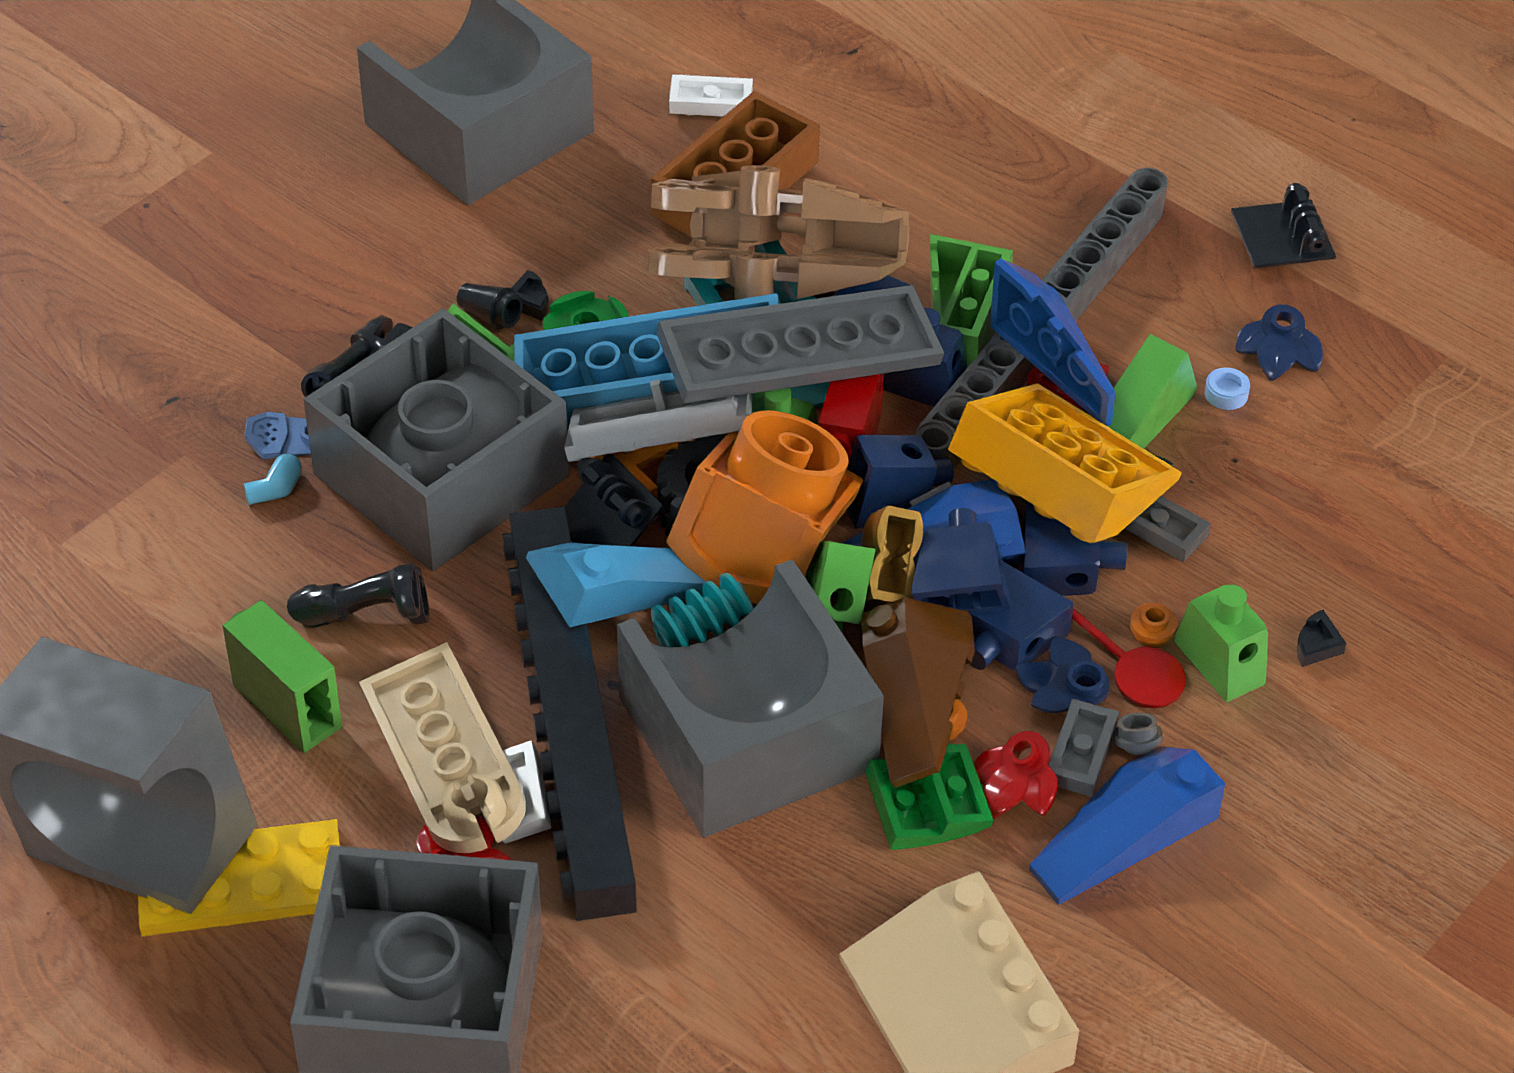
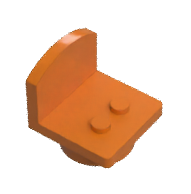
M768 410L754 412L744 419L739 432H729L697 467L667 538V543L683 564L705 582L712 581L720 589V575L729 573L737 582L741 583L751 602L758 604L770 587L775 572V565L793 559L806 578L821 542L854 501L863 483V479L846 469L848 466L846 450L833 435L809 420L785 412Z

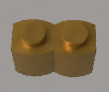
M888 505L872 513L866 521L862 533V547L876 550L864 606L875 608L903 597L911 598L912 584L916 571L913 557L916 555L923 537V521L920 512Z

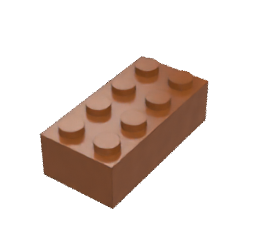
M753 91L651 177V185L670 179L692 181V176L740 171L742 166L758 165L779 168V189H788L819 162L820 124ZM651 207L652 216L691 236L690 221L693 212L660 210Z

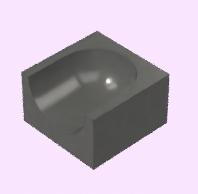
M471 0L465 21L450 44L432 60L413 69L407 70L371 41L357 47L365 124L467 205L472 204L594 132L591 55L516 0Z
M444 308L304 398L314 475L431 571H435L509 519V513L519 512L569 477V462L564 448L567 438L566 401Z
M793 559L775 565V572L769 589L758 605L744 619L724 633L707 641L684 647H662L650 643L635 618L617 624L619 698L703 838L865 774L870 760L879 759L884 695Z
M41 637L0 685V796L26 855L145 898L148 895L171 905L173 908L191 914L258 825L210 690L45 637Z
M330 845L290 1022L299 1073H520L543 935L538 863Z

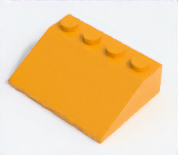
M1038 383L967 402L948 448L950 452L962 459L961 462L965 467L975 472L985 473L998 482L997 485L1001 490L1011 495L1021 496L1034 505V510L1037 513L1050 519H1057L1071 528L1070 532L1072 535L1089 543H1096L1119 534L1172 487L1182 474L1181 471Z

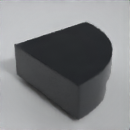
M527 270L513 285L512 289L523 301L522 313L543 321L544 316L548 312V294L541 278L534 272Z
M1324 609L1311 615L1299 634L1297 656L1302 667L1344 654L1346 642Z

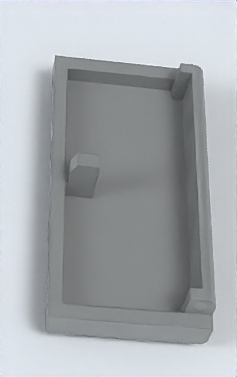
M659 379L651 381V396L573 409L564 446L568 462L622 451L629 452L639 448L678 441H691L695 438L729 432H739L744 419L751 414L753 393L684 404L679 391L664 393L661 380Z

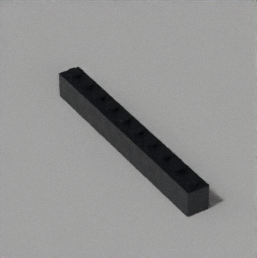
M565 507L509 513L510 533H502L505 561L514 560L515 567L508 568L511 596L520 595L521 603H514L517 631H526L527 639L520 640L523 667H533L534 675L526 676L530 705L539 704L540 713L533 714L536 743L545 742L547 751L539 752L543 782L552 781L554 790L546 791L550 821L559 820L561 830L553 831L556 860H566L568 871L560 872L563 901H573L576 921L637 913L636 881L587 623L569 627L526 559L528 551L571 543Z

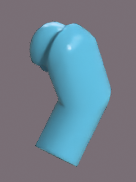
M282 454L275 459L265 479L244 483L243 486L248 505L290 495L302 472L300 460L295 455Z

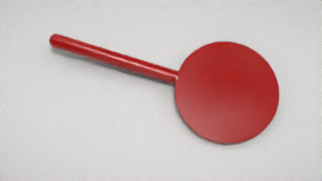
M1073 608L1072 619L1119 659L1114 671V680L1118 690L1126 699L1146 708L1166 707L1179 699L1185 687L1186 677L1183 667L1175 657L1164 650L1154 647H1138L1125 652Z

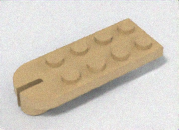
M447 642L359 682L432 838L439 846L456 853H472L488 848L475 818V815L479 813L483 814L497 843L509 837L518 828L526 810L524 794Z

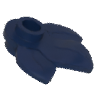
M1280 304L1270 307L1264 313L1262 320L1246 324L1240 330L1236 340V352L1241 354H1257L1259 365L1270 381L1276 380L1286 373L1295 362L1313 372H1317L1322 363L1323 351L1319 338L1305 328L1303 315L1299 310L1290 305ZM1277 321H1286L1291 325L1284 327L1279 325Z
M1054 636L1052 638L1050 661L1016 665L1015 672L1023 687L1035 693L1031 706L1043 712H1066L1069 710L1072 699L1097 705L1104 701L1109 693V679L1104 669L1099 664L1092 662L1090 652L1083 646L1062 637Z

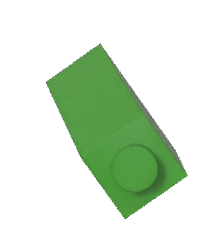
M1149 334L1114 387L1112 424L1108 427L1144 449L1198 390L1189 354Z

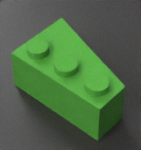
M930 234L929 273L931 308L940 314V324L957 329L963 334L968 368L991 341L994 330L990 327L994 263L1001 258L1013 263V250Z

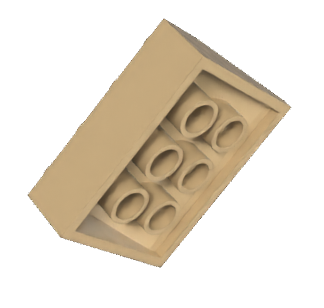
M980 871L934 888L840 953L839 959L905 1073H1054L1074 1065L1079 1029Z

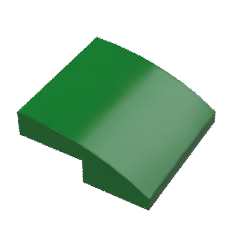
M966 744L947 745L940 772L896 788L890 782L886 759H872L868 763L865 774L890 850L923 847L959 839L990 828L994 822Z

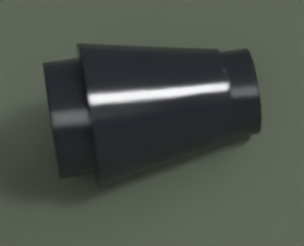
M465 283L457 293V304L459 307L464 308L496 329L511 328L516 325L521 317L523 301L512 288Z

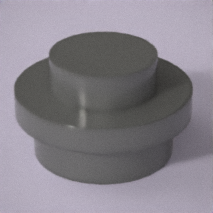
M1142 712L1122 716L1118 720V727L1113 733L1114 743L1119 748L1134 755L1146 754L1152 751L1163 740L1162 728L1157 725L1156 718L1151 714Z

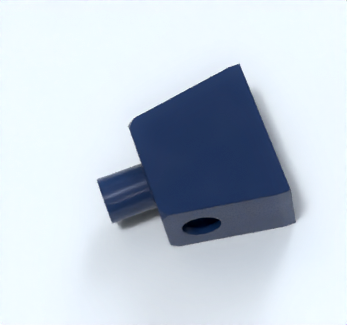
M924 308L944 351L941 364L884 373L883 390L935 407L967 369L963 334L957 329L940 324V314L936 310Z
M857 435L847 470L860 476L863 479V483L856 498L846 511L855 529L864 528L866 521L872 513L888 505L908 509L907 505L910 501L931 491L932 486H939L948 481L950 484L952 483L954 475L952 463L948 457L934 459L924 439L918 435Z
M1026 501L1022 535L1026 553L1022 558V573L1062 596L1087 595L1095 592L1099 568L1125 570L1127 542L1099 541L1089 543L1082 541L1072 535L1070 532L1071 528L1057 519H1050L1040 515L1034 510V505Z
M957 508L949 513L948 527L934 528L926 531L923 535L912 584L914 600L968 611L970 615L1011 610V601L1001 552L991 524L986 522L977 523V514L973 510Z
M1002 561L1011 601V610L971 614L975 652L970 665L975 669L984 670L995 659L1011 670H1016V665L1031 663L1050 649L1051 640L1054 636L1065 638L1070 633L1074 602Z

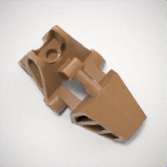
M742 166L740 171L692 176V181L670 179L656 182L651 185V207L660 210L693 212L690 221L693 241L689 242V245L670 243L649 249L648 272L662 276L722 279L735 287V300L774 294L775 280L798 282L797 299L879 281L906 264L909 243V211L833 183L805 178L803 181V191L779 189L780 169L770 166ZM783 212L800 213L801 217L783 215ZM782 232L795 233L799 237L805 238V244L801 246V256L749 252V246L781 239Z

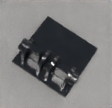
M1299 183L1290 184L1286 188L1282 203L1231 208L1232 216L1254 268L1336 258L1327 232L1322 225L1312 199H1309L1310 194L1305 186Z
M612 453L606 454L602 460L591 457L580 460L577 470L579 471V478L584 483L564 506L572 543L633 546L665 507Z

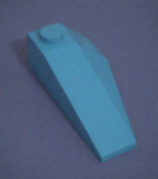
M565 543L528 551L526 556L527 561L569 627L650 609L656 604L661 606L667 605L669 598L673 596L684 601L686 590L695 589L703 596L702 585L705 581L685 566L671 548Z

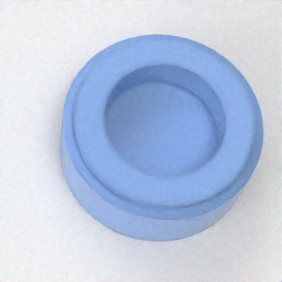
M1219 368L1207 376L1204 394L1207 401L1217 408L1224 410L1238 409L1248 400L1250 381L1239 370Z

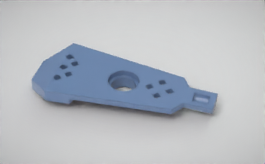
M264 412L247 418L244 434L245 441L260 458H277L282 454H292L295 456L311 455L309 436L306 434L308 432L306 418L286 417L285 413Z

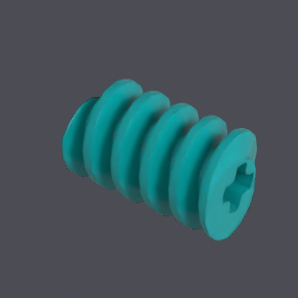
M723 573L719 577L720 589L712 581L703 583V597L695 589L686 590V605L678 597L673 596L669 598V613L659 604L652 606V626L659 645L662 647L690 646L689 641L692 639L697 643L707 641V632L711 631L715 636L724 633V624L728 623L733 627L739 623L741 616H747L754 609L741 583L737 582L729 573Z

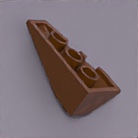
M906 597L864 612L861 620L863 650L868 673L884 695L881 738L890 782L895 788L940 772L953 724L949 720L955 699H961L965 687L961 682L965 664L972 663L975 652L972 617L968 611Z

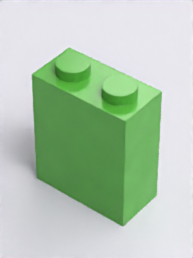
M260 600L248 609L236 613L228 622L222 625L233 686L303 753H306L343 727L334 666L264 601Z

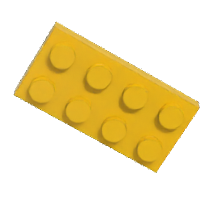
M337 819L254 829L191 914L173 908L171 905L148 895L147 898L138 895L141 936L315 914L330 845L340 846Z

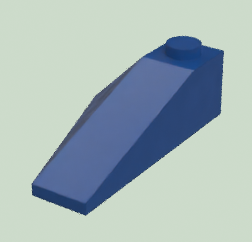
M1002 258L994 263L990 327L1093 418L1106 426L1111 425L1115 390L1063 298L1052 286L1047 285L1034 273Z
M994 479L953 485L908 509L920 512L923 521V535L929 529L948 527L949 513L957 508L971 509L977 514V523L986 522L991 524L999 545L1002 561L1016 568L1026 553L1016 507L1008 494L998 487V482ZM862 533L843 542V544L862 547ZM921 545L916 555L913 557L915 569L917 567Z
M1159 746L1119 767L1030 863L1029 871L1054 901L1060 905L1217 820L1225 782L1195 749Z

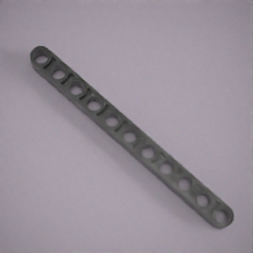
M1141 168L1133 172L1042 279L1043 282L1052 286L1063 298L1075 321H1077L1162 218L1168 179L1160 170ZM996 333L918 425L915 435L924 439L934 459L948 457L954 469L962 459L950 452L948 448L967 402L1021 388L1027 381L1028 374L1034 368V365Z

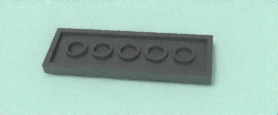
M913 285L659 321L656 332L684 404L732 395L737 396L941 364L944 351Z

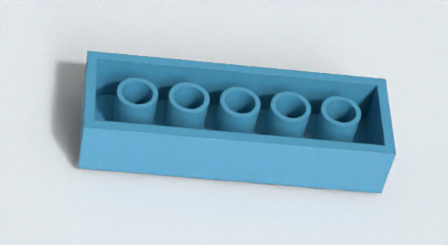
M777 293L517 334L514 335V360L517 365L566 401L568 431L573 409L651 396L650 385L653 380H661L664 393L679 391L656 334L659 321L780 304Z

